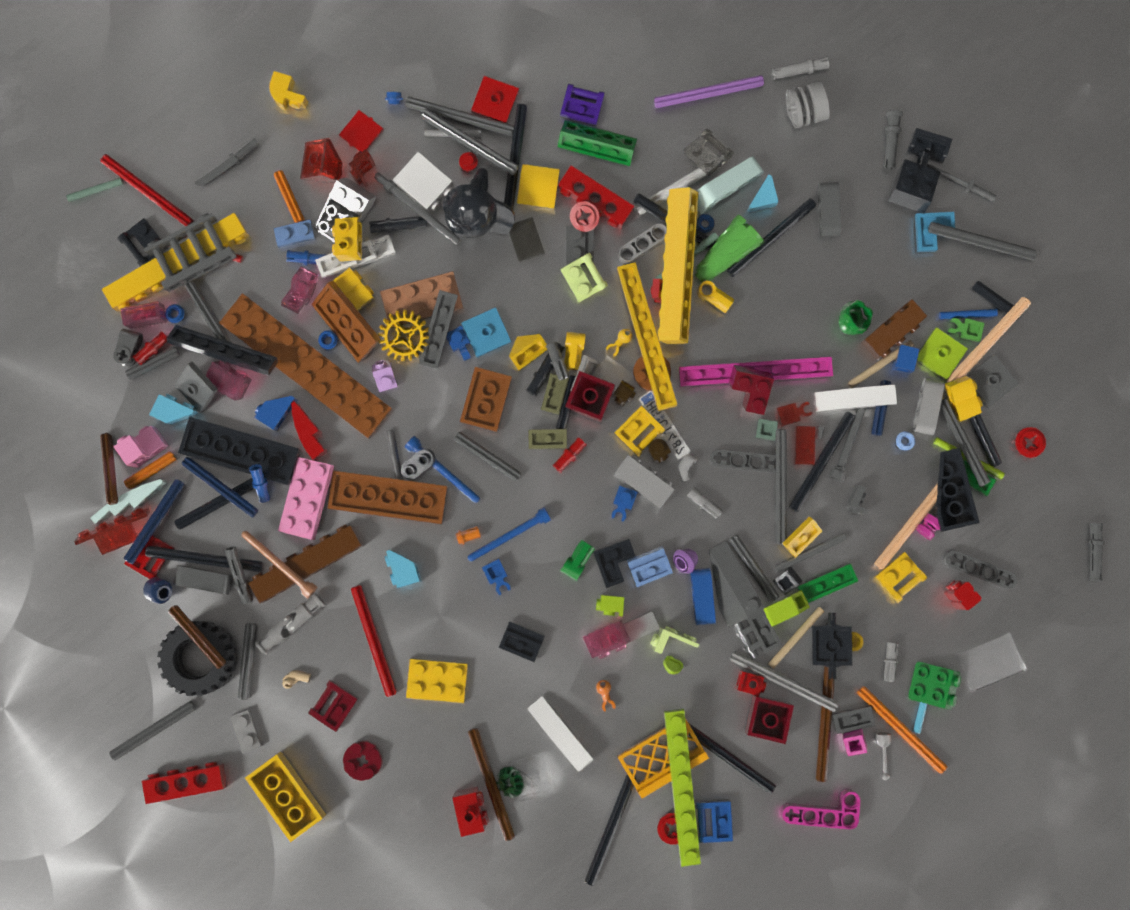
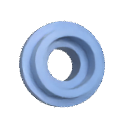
M901 432L896 437V445L901 450H910L915 445V437L910 432ZM903 438H907V445L902 443Z

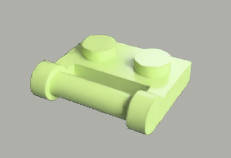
M590 252L560 269L578 302L608 286L606 280L603 281L593 263ZM585 262L597 285L591 286L580 264Z

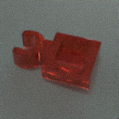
M804 402L798 408L796 403L776 408L781 427L800 422V416H811L812 412L806 413L803 410L804 406H808L810 403Z

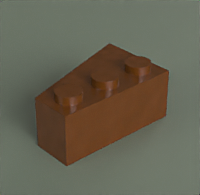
M911 299L861 343L875 359H878L880 356L885 358L892 352L890 348L894 344L899 346L906 340L904 336L910 332L912 334L921 327L919 323L927 315Z

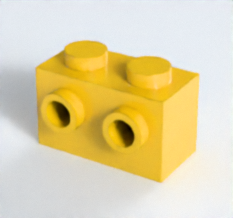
M358 217L335 219V225L332 226V234L335 237V244H332L333 255L340 262L362 260L361 221Z

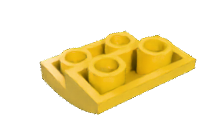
M522 164L517 203L555 208L560 169Z

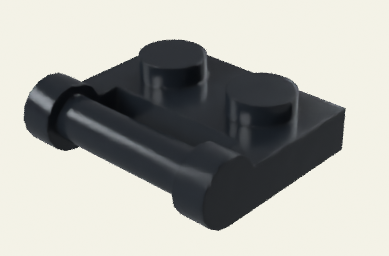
M145 218L118 236V241L127 247L138 261L139 267L156 258L155 255L143 257L130 240L135 236L143 248H146L148 243L154 240H161L160 236ZM167 247V248L161 250V252L164 253V252H165L166 250H168L169 248Z

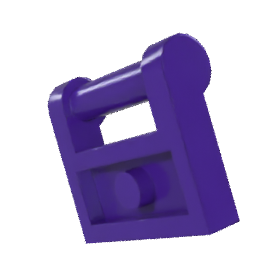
M568 83L560 116L597 125L605 92L599 91L598 93L577 88L573 84ZM572 94L594 99L597 101L595 104L571 98Z

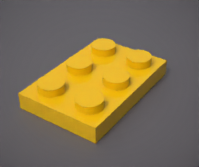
M410 659L406 698L464 703L468 664Z

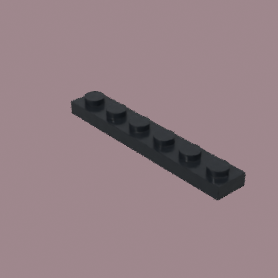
M175 325L166 338L169 344L267 376L271 374L278 363V359L275 356L179 325Z

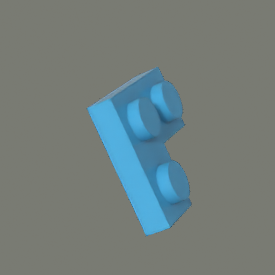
M954 212L915 214L917 252H936L938 250L937 235L929 233L928 226L931 222L955 228Z

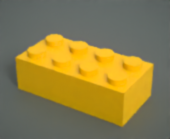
M282 752L276 754L245 777L290 842L326 816V813Z

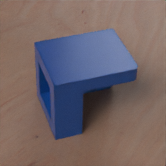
M901 345L897 360L893 362L892 370L909 374L914 372L919 349Z

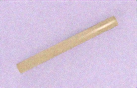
M911 340L903 344L905 346L914 347V343ZM899 348L848 382L850 388H854L895 360Z
M818 607L768 663L772 669L778 665L825 612L822 608Z

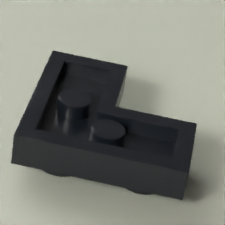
M630 539L593 552L606 588L624 582L618 563L636 557Z

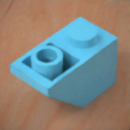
M159 394L149 415L173 425L189 419V417L197 416L198 412L193 410V405L186 402L179 404L176 402L177 398L166 394L165 397Z
M393 550L386 551L385 561L387 567L391 566L393 574H390L393 586L396 585L397 588H401L421 581L415 562Z

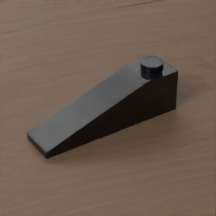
M960 448L940 452L936 516L941 532L980 523Z

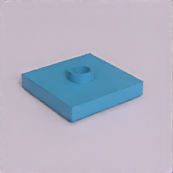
M496 307L461 323L477 358L512 343Z

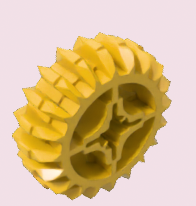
M406 309L403 310V315H400L399 310H396V317L390 313L389 318L391 320L389 321L387 318H384L383 322L386 325L379 326L381 330H384V332H378V336L384 337L379 341V344L385 343L382 347L383 351L388 348L390 349L387 353L388 356L395 353L394 360H397L398 355L401 356V361L405 360V356H408L409 361H411L412 354L418 358V350L424 352L422 345H428L424 339H429V336L424 333L428 332L429 327H422L426 324L425 320L419 323L421 315L413 318L414 311H411L410 316H408ZM398 321H409L414 326L406 328ZM394 325L397 335L392 340H389L388 331ZM400 330L404 334L409 333V335H407L408 340L404 337L399 338V336H401ZM419 330L420 339L414 346L411 336ZM403 343L409 349L401 350L396 348L394 345Z

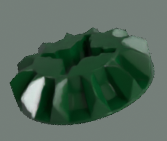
M511 766L500 769V772L496 775L498 778L496 784L500 786L499 791H503L504 796H509L510 798L519 796L524 788V781L520 772ZM507 779H510V784H512L511 786H508L509 783L508 781H506Z

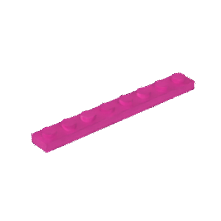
M832 357L679 367L680 387L729 384L733 365L770 372L774 377V381L833 376Z

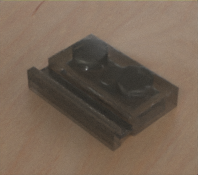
M533 217L513 224L509 235L519 262L545 254Z

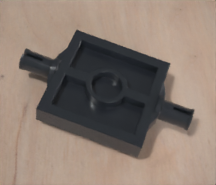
M828 613V624L812 626L813 665L829 667L828 679H832V672L833 679H837L836 668L840 666H853L852 626L837 625L836 613Z

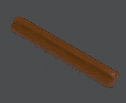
M103 433L100 435L106 503L115 505L118 504L112 435Z
M172 606L168 613L217 669L223 667L226 664V660L179 606Z

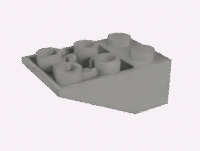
M346 177L336 180L314 230L335 242V237L332 234V226L335 225V219L358 217L361 223H363L377 196Z

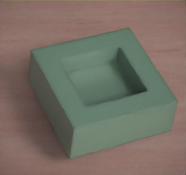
M759 418L755 438L775 441L778 422Z

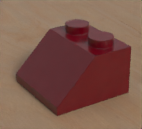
M579 371L565 407L584 417L602 423L614 392L615 384Z

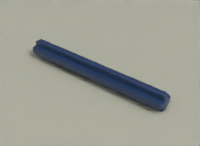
M185 457L182 461V465L250 517L256 516L259 510L190 457Z
M174 480L124 556V560L128 563L134 564L182 491L185 484L181 480Z

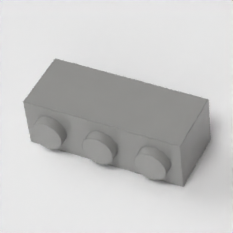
M628 455L614 475L660 509L675 490L672 488L673 484L666 478L661 480L657 477V472L648 466L646 469L642 466V461L636 456L630 457Z

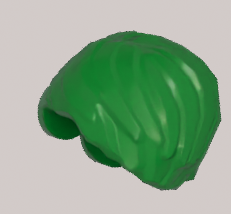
M860 300L849 301L842 307L840 312L839 328L847 335L864 333L871 325L872 309L865 306V303ZM861 308L863 309V313L867 317V320L863 318Z

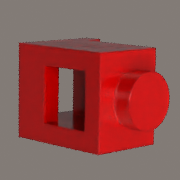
M740 670L735 689L759 696L760 693H764L767 682H764V677ZM751 681L756 682V686L754 688H750L749 683Z

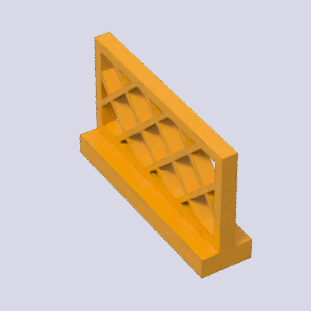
M685 718L687 739L694 741L697 745V748L689 751L690 767L692 769L709 759ZM665 727L617 755L641 798L671 782L670 765L666 766V763L669 764V760H667L668 747L658 744L659 737L663 734L666 735ZM646 744L653 746L651 756L641 754L642 747ZM657 747L667 749L664 759L654 757ZM628 755L637 756L634 766L626 764L623 758ZM640 757L650 759L647 769L637 767ZM653 760L663 762L662 768L659 771L651 770ZM636 770L646 772L645 779L639 783L634 778Z

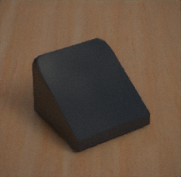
M789 567L776 577L773 582L784 595H787L802 583V579L792 567Z

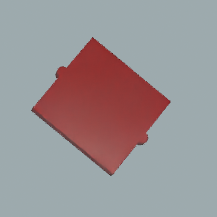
M358 110L340 132L339 136L348 142L350 147L353 146L364 154L383 131V128L373 121L372 117L369 118L362 111Z

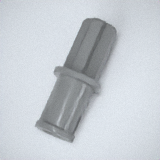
M693 487L687 497L700 506V509L703 508L714 518H718L723 510L711 501L709 496L706 497L697 490L696 487Z
M887 642L886 658L883 660L885 662V681H895L896 666L899 664L898 651L900 644Z

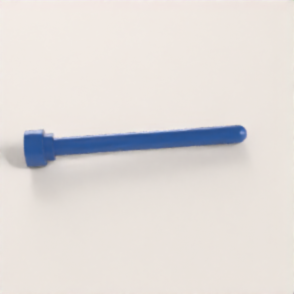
M413 436L405 445L408 451L414 453L423 449L420 440L416 436ZM435 460L432 466L473 502H479L480 497L438 460Z
M545 507L539 509L535 517L469 554L468 560H476L538 523L546 524L551 521Z

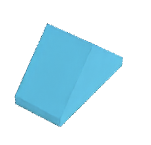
M768 174L747 210L751 213L777 206L779 201L771 175Z

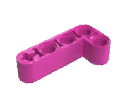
M845 789L840 793L838 808L785 803L780 808V815L789 824L850 830L856 828L859 823L860 797L853 790ZM852 794L854 801L847 804L845 799L848 795ZM791 809L794 813L799 814V817L796 814H790V817H788L786 813ZM807 811L814 812V815L810 820L805 819V813ZM830 812L833 813V819L826 822L824 820L825 815ZM851 814L853 817L852 821L844 823V817Z

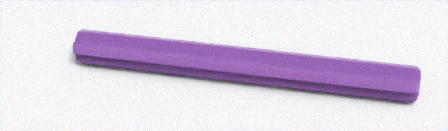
M762 75L658 96L654 98V105L656 108L757 88L764 85V78Z

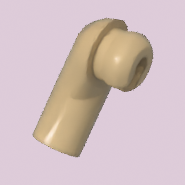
M292 670L283 678L282 685L284 688L290 689L298 681L309 683L311 673Z

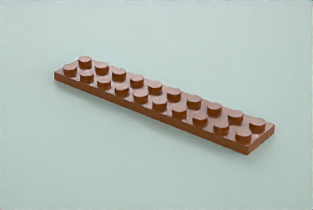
M243 293L219 322L253 350L277 357L278 363L275 367L368 439L392 410L390 406Z

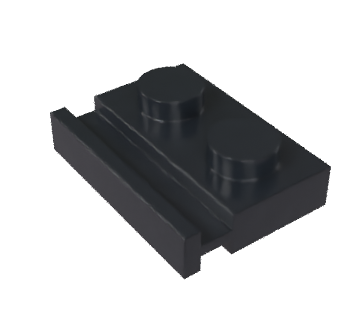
M509 621L498 648L535 662L545 636Z

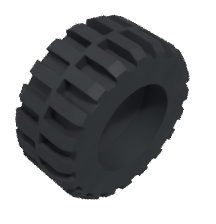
M192 621L226 660V664L220 669L213 665L210 672L204 676L197 677L189 674L182 664V651L185 645L192 641V639L178 625L173 631L168 632L166 640H162L160 644L162 650L158 651L157 657H160V662L157 665L158 669L162 668L163 673L160 674L162 679H167L168 682L166 684L170 688L174 687L175 692L179 694L185 693L186 696H202L220 689L225 685L226 681L230 680L232 677L231 673L236 668V664H234V661L237 659V653H234L236 645L235 642H231V635L225 633L224 628L220 625L216 626L210 621Z

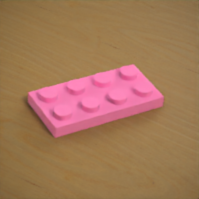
M297 457L278 529L279 532L315 540L334 469L333 465Z

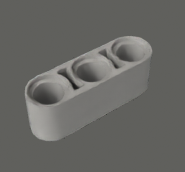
M656 224L623 245L619 251L620 262L624 265L634 263L663 244L667 227L663 224ZM660 230L664 236L657 238L654 232ZM640 241H646L648 243V247L641 248L639 247L638 243ZM625 251H630L633 256L629 259H626L623 257L622 253Z
M929 378L923 379L913 424L914 432L934 435L944 391V382Z

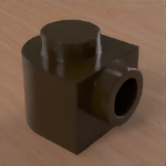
M622 380L612 395L614 402L624 407L627 401L631 403L636 395L635 387Z
M654 439L648 446V452L653 462L658 460L661 463L669 458L668 454L671 453V450L663 439Z

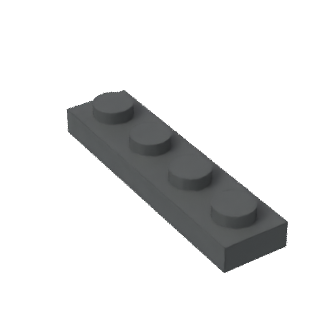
M439 290L427 332L429 339H425L428 345L423 346L424 352L421 354L419 364L438 368L458 295Z

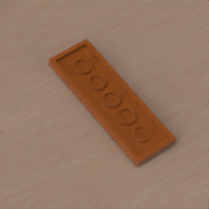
M333 471L327 509L442 524L448 486Z

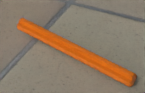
M862 686L857 691V694L937 772L941 774L945 772L947 765L865 686Z

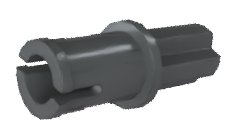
M558 342L546 345L552 361L550 363L553 364L558 379H567L569 374L564 363L565 357H562Z

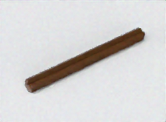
M824 667L822 695L833 700L835 679H833V672L832 679H828L829 667ZM821 706L816 780L819 782L827 781L832 711Z
M473 728L468 731V735L504 840L510 841L514 839L515 835L480 733L477 728Z

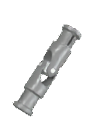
M313 593V597L307 602L301 603L288 616L272 627L266 636L260 641L257 640L255 642L256 647L262 654L267 655L273 646L279 645L297 628L313 617V613L320 607L326 606L317 593Z

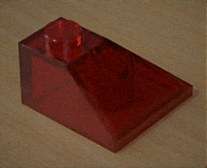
M324 138L305 142L300 179L323 183H334L336 180L341 179L343 162L331 140Z

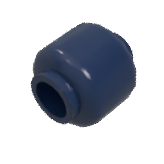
M159 577L147 580L143 588L145 598L156 604L166 603L173 593L171 584Z

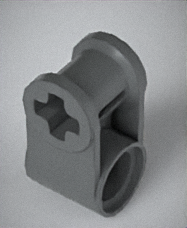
M123 328L118 336V342L113 355L114 360L124 367L133 366L136 361L132 356L139 352L143 342V334Z

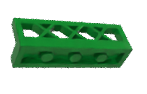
M565 120L560 131L557 147L630 166L637 138Z

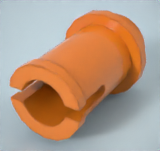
M477 526L464 531L458 530L459 532L455 533L458 543H463V545L465 544L464 542L481 538Z

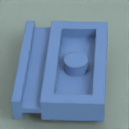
M663 546L627 560L637 587L673 573Z

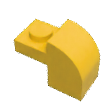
M274 71L269 89L276 104L284 110L287 109L288 103L289 106L295 109H300V107L306 109L308 105L306 97L292 92L295 85L293 77Z

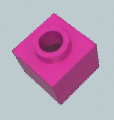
M863 729L843 733V741L848 756L867 753Z

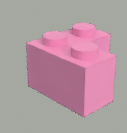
M153 426L142 428L136 437L130 435L121 437L117 441L118 444L114 446L124 463L135 468L141 467L169 447L158 429Z

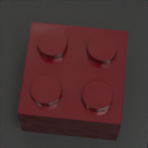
M753 695L744 733L748 736L786 744L794 705Z

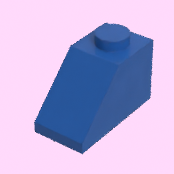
M293 396L265 401L255 410L256 415L254 418L277 432L292 410L291 403L294 401L297 403L298 400Z

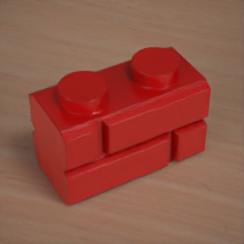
M952 580L945 586L947 589L944 591V595L948 600H952L951 603L956 609L970 610L982 599L977 591H974L970 582Z

